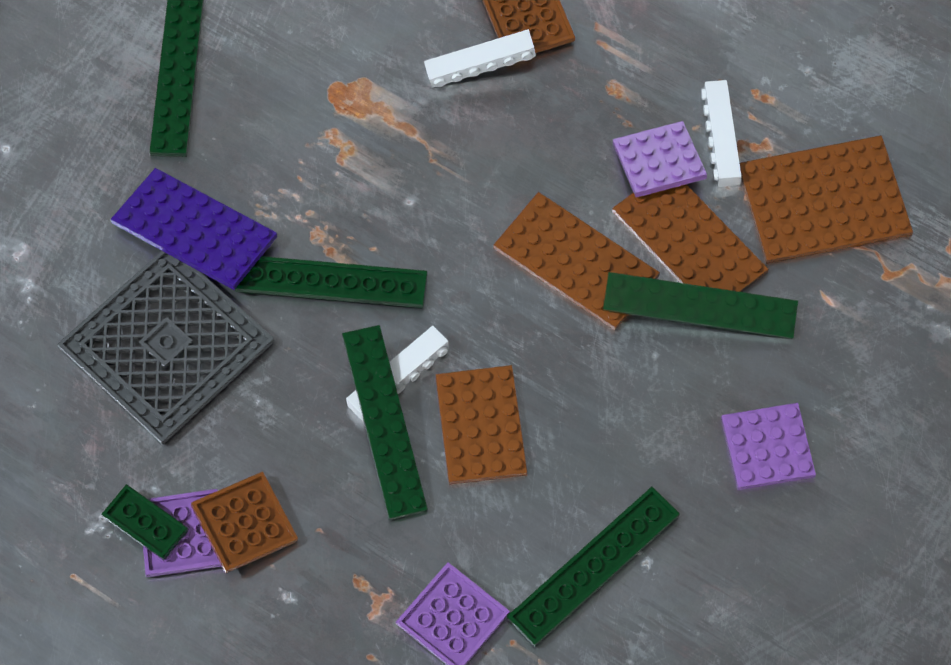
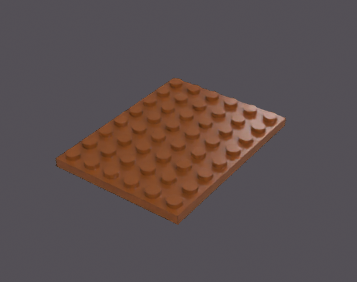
M882 135L740 163L742 183L766 264L913 234Z

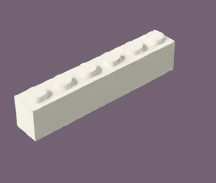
M528 29L424 61L429 81L432 88L442 87L450 82H458L470 76L475 77L483 72L494 71L503 66H511L519 61L530 60L536 57V53Z
M727 80L705 82L704 89H701V99L705 100L703 112L704 116L708 118V121H706V132H710L708 146L712 148L713 152L710 154L711 164L715 166V169H713V180H717L718 187L738 186L741 182V170Z
M431 326L390 361L398 394L405 389V385L410 381H415L424 369H429L438 357L441 358L448 352V340L434 326ZM355 390L346 398L347 406L363 421Z

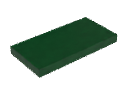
M127 484L101 514L103 518L163 561L189 530L184 524Z

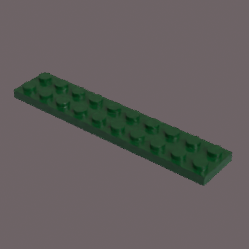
M167 0L149 151L150 156L187 157L204 0Z
M261 256L235 288V291L423 308L427 271Z
M608 272L603 311L793 339L798 300Z
M380 325L342 333L388 519L391 520L425 512L428 508Z
M651 486L507 615V619L535 647L675 521L680 513Z

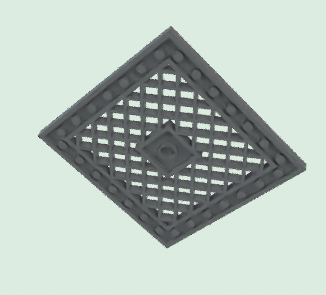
M161 251L57 345L163 445L274 343L275 340L200 271ZM173 278V285H164V279ZM177 278H178L183 284H178V285H177ZM173 290V297H163V291ZM177 290H186V296L177 297ZM190 290H191L196 296H190ZM150 291H159V297H150ZM146 293V297L140 298L143 294ZM172 302V309H163V303ZM176 302H186V309H176ZM190 302H199V308H190ZM203 302L210 308H203ZM136 303H146L145 310H136ZM149 303H159V309L149 310ZM176 314H185V321H176ZM189 314H199V320L189 321ZM203 314H212V320H203ZM216 314L223 320H216ZM145 315V322H135V317ZM149 315H158V322H149ZM162 315H172V321L167 316L162 320ZM122 316H132L131 322H122ZM118 318V323H112ZM226 325L225 332H216V326ZM185 326V333L179 327ZM189 326H199L198 333H189ZM202 326H212V332L202 333ZM229 326H231L236 332H229ZM148 327H154V328L148 333ZM108 328H117V335H108ZM131 328V335H121V329ZM135 328H144V334H135ZM239 337V344H229V338ZM198 338V345H193L192 339ZM202 338H212V345H202ZM215 338H225V344L215 345ZM121 340H130V347H121ZM134 340H140L139 344L141 347H134ZM94 341H103V348H94ZM107 341H117V347L107 348ZM211 350V357H201L202 351ZM215 350H225V357H215ZM188 351H198V358H188ZM134 352H143V359H134ZM147 352H148L154 359H147ZM95 353H103L102 359ZM107 353H116V360H107ZM120 353H130V359L120 360ZM184 353V358H178ZM188 363H197V370H187ZM201 363H211V370H201ZM147 364H157L156 371H147ZM160 364L165 369L170 366V371H160ZM174 364H184V370L174 371ZM108 365H116L115 371ZM120 365H129V372H119ZM133 365H143V371L133 372ZM207 375V376L201 381V376ZM170 376L169 383L160 384V377ZM174 376H183V383H173ZM187 376H197V383H187ZM129 377L128 384L122 378ZM133 377H142V384H133ZM146 377H156V384H146ZM187 388H193V389L187 394ZM146 389H156L155 396L146 397ZM159 389H169V396H159ZM173 389H183V396H173ZM135 390H142V397ZM173 401H179L175 406H173ZM148 402H155V409ZM159 402H169L168 409H159Z

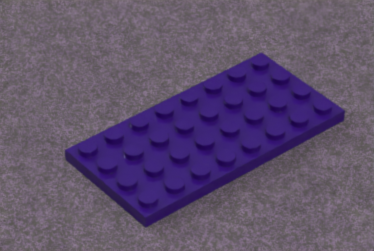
M154 168L111 218L112 224L233 290L277 238V232L157 168Z

